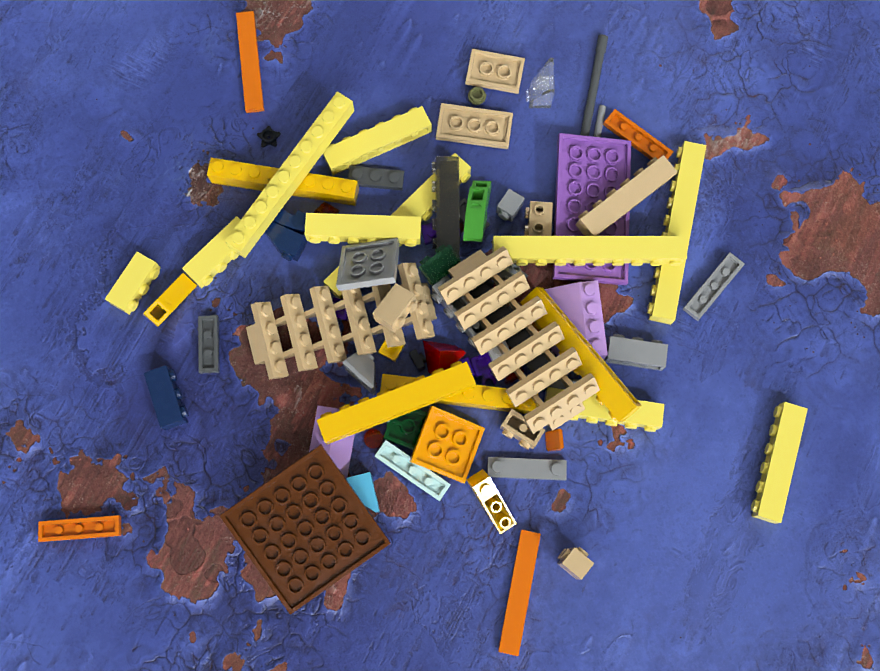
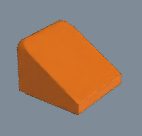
M561 429L545 433L547 451H561L564 448Z

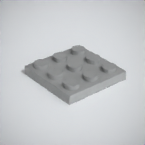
M398 238L342 246L336 283L338 291L396 283L400 244Z

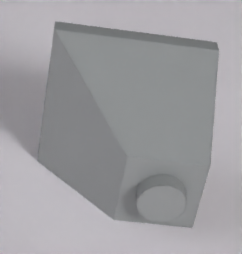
M356 352L342 363L345 370L374 396L376 394L374 357L371 354L358 356Z

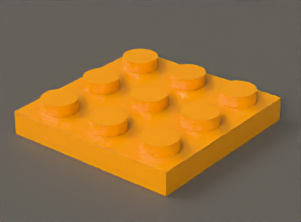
M430 406L409 462L460 483H465L485 428Z

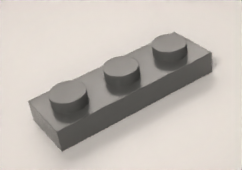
M349 166L348 179L357 180L359 187L403 191L404 171Z
M218 315L198 316L200 374L220 373Z

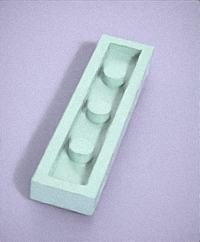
M385 440L375 455L381 462L439 502L451 485L429 469L409 462L411 457L387 440Z

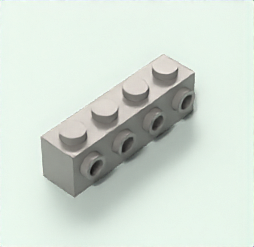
M446 275L432 286L431 296L437 304H442L445 308L443 309L444 313L448 318H453L456 321L455 325L461 333H466L469 337L467 340L475 348L471 338L485 330L480 321L466 330L461 327L454 313L468 303L463 296L449 305L445 303L438 287L450 280Z

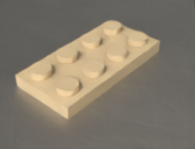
M441 103L436 140L508 149L513 113Z

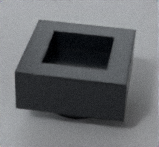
M416 349L409 352V357L417 371L425 370L424 363L427 361L422 352L418 354Z

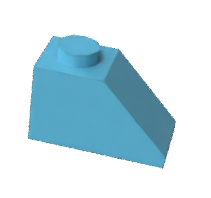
M367 472L348 477L347 481L363 504L375 513H379L380 509L371 473Z

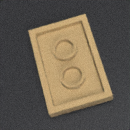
M472 49L465 85L519 94L525 58Z

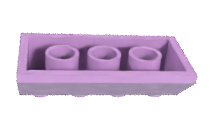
M317 406L309 452L322 444L347 480L355 434L327 445L324 442L317 419H320V415L326 412L333 414L338 412L339 409Z

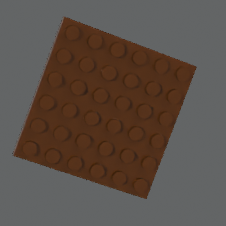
M322 444L219 515L290 615L391 544Z

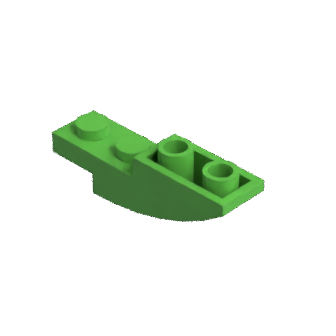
M473 181L472 186H470L464 224V241L483 242L487 221V208L492 187L491 181Z

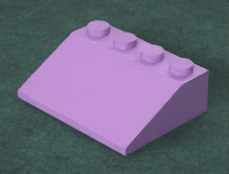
M598 280L544 289L604 360L608 356ZM556 345L550 348L556 357L560 355L558 353L560 350Z

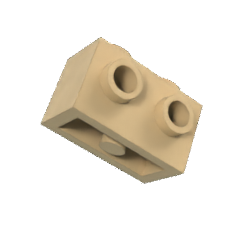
M530 201L529 207L525 208V218L528 219V225L524 227V236H551L553 202Z
M395 283L372 313L375 321L395 333L397 329L404 325L408 314L413 313L416 309L417 300L415 294Z
M511 409L500 427L503 430V435L510 439L516 438L519 440L518 444L525 449H534L545 432V429L542 428L533 434L523 416Z
M581 547L564 549L558 556L560 561L557 564L575 579L582 580L594 563L587 558L589 554Z

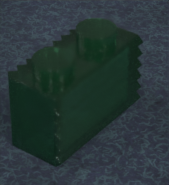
M444 244L435 250L436 255L432 258L426 256L419 262L421 266L418 269L430 286H433L449 274L448 270L462 261L450 244L447 247Z

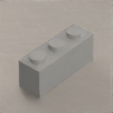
M614 334L607 340L608 356L605 358V362L662 371L666 367L668 344H663L659 340L648 342L640 337L627 339L624 335Z

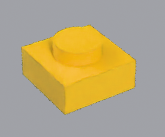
M384 340L378 353L396 362L405 345L387 348L386 340Z

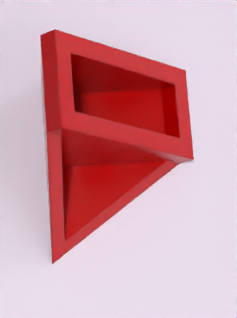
M423 340L427 368L431 375L437 369L443 368V370L451 368V364L458 362L466 354L463 349L456 345Z

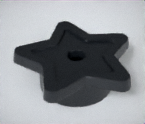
M267 126L261 133H257V136L262 140L261 147L264 148L268 145L277 147L276 139L281 135L280 132H275L270 126Z

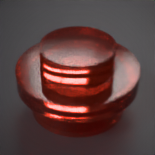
M370 429L364 435V443L367 447L376 449L382 445L383 435L377 429Z

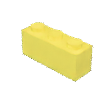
M136 252L105 300L130 315L138 307L140 298L148 292L151 282L158 277L161 267L153 260Z

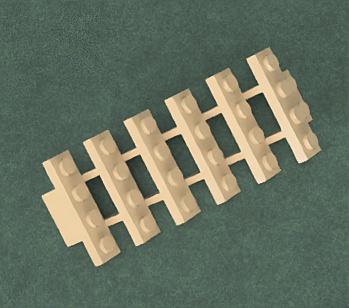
M502 246L488 256L479 250L450 268L448 272L452 279L439 286L438 290L447 305L462 296L468 304L454 313L464 330L478 321L485 328V330L471 338L481 356L496 346L502 355L488 364L495 378L500 381L514 372L520 380L505 390L512 404L517 407L530 398L536 404L537 408L523 416L530 431L534 434L546 425L553 431L584 411L585 407L582 402L600 391V388L591 373L574 384L566 376L582 365L579 355L573 347L558 357H555L549 351L551 347L565 339L559 325L555 321L539 332L533 327V322L547 314L542 300L536 296L520 306L514 299L530 289L525 275L519 271L505 281L499 277V272L513 264L507 249ZM492 278L496 284L494 288L477 299H474L469 294V291ZM509 303L513 312L491 325L485 317ZM526 328L531 337L508 350L502 342ZM543 353L548 363L526 377L520 370V367ZM560 379L566 389L544 403L537 393Z
M401 263L398 265L402 281L400 286L415 294L417 300L416 309L413 313H410V317L405 319L402 327L413 325L417 340L432 338L435 336L431 321L437 319L428 283H421L416 263ZM391 285L371 286L373 292L362 296L360 288L341 291L343 300L335 304L332 302L329 286L312 287L309 290L314 308L305 312L300 294H285L280 297L284 316L276 320L271 302H255L251 304L255 324L246 327L255 365L265 364L270 380L289 376L285 359L295 356L298 371L318 368L314 351L325 349L328 364L343 362L347 359L343 344L346 342L354 341L358 356L373 354L377 351L372 335L384 333L387 348L405 345L402 327L397 329L395 333L382 325L370 328L364 303L375 301L376 306H378L391 290ZM346 308L352 332L341 337L335 311ZM317 317L322 340L312 344L306 319ZM287 324L293 348L283 352L277 327Z

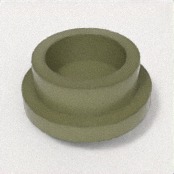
M474 87L469 91L468 99L472 104L480 105L486 100V93L482 88Z

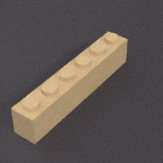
M664 155L659 159L653 158L647 163L649 167L645 170L640 168L633 174L635 177L632 180L627 178L620 184L621 188L616 191L614 188L606 195V200L602 201L600 199L592 205L593 210L590 212L585 210L578 216L580 220L575 225L584 236H598L676 175L678 172Z

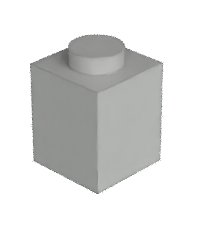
M508 189L498 204L496 213H498L501 219L512 222L523 206L525 198Z

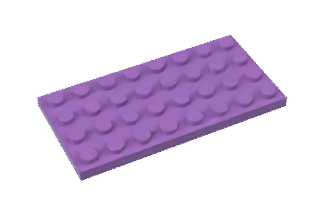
M564 133L558 134L554 236H584L575 225L580 220L578 216L585 210L588 212L593 210L592 205L600 199L602 201L606 200V195L614 188L616 191L621 188L620 184L627 178L630 179L631 141ZM630 211L598 236H629ZM553 263L552 279L581 282L598 280V283L626 286L628 284L629 263H624L622 266H613L612 263H605L603 266H594L593 263H585L583 266H575L574 263L556 266Z

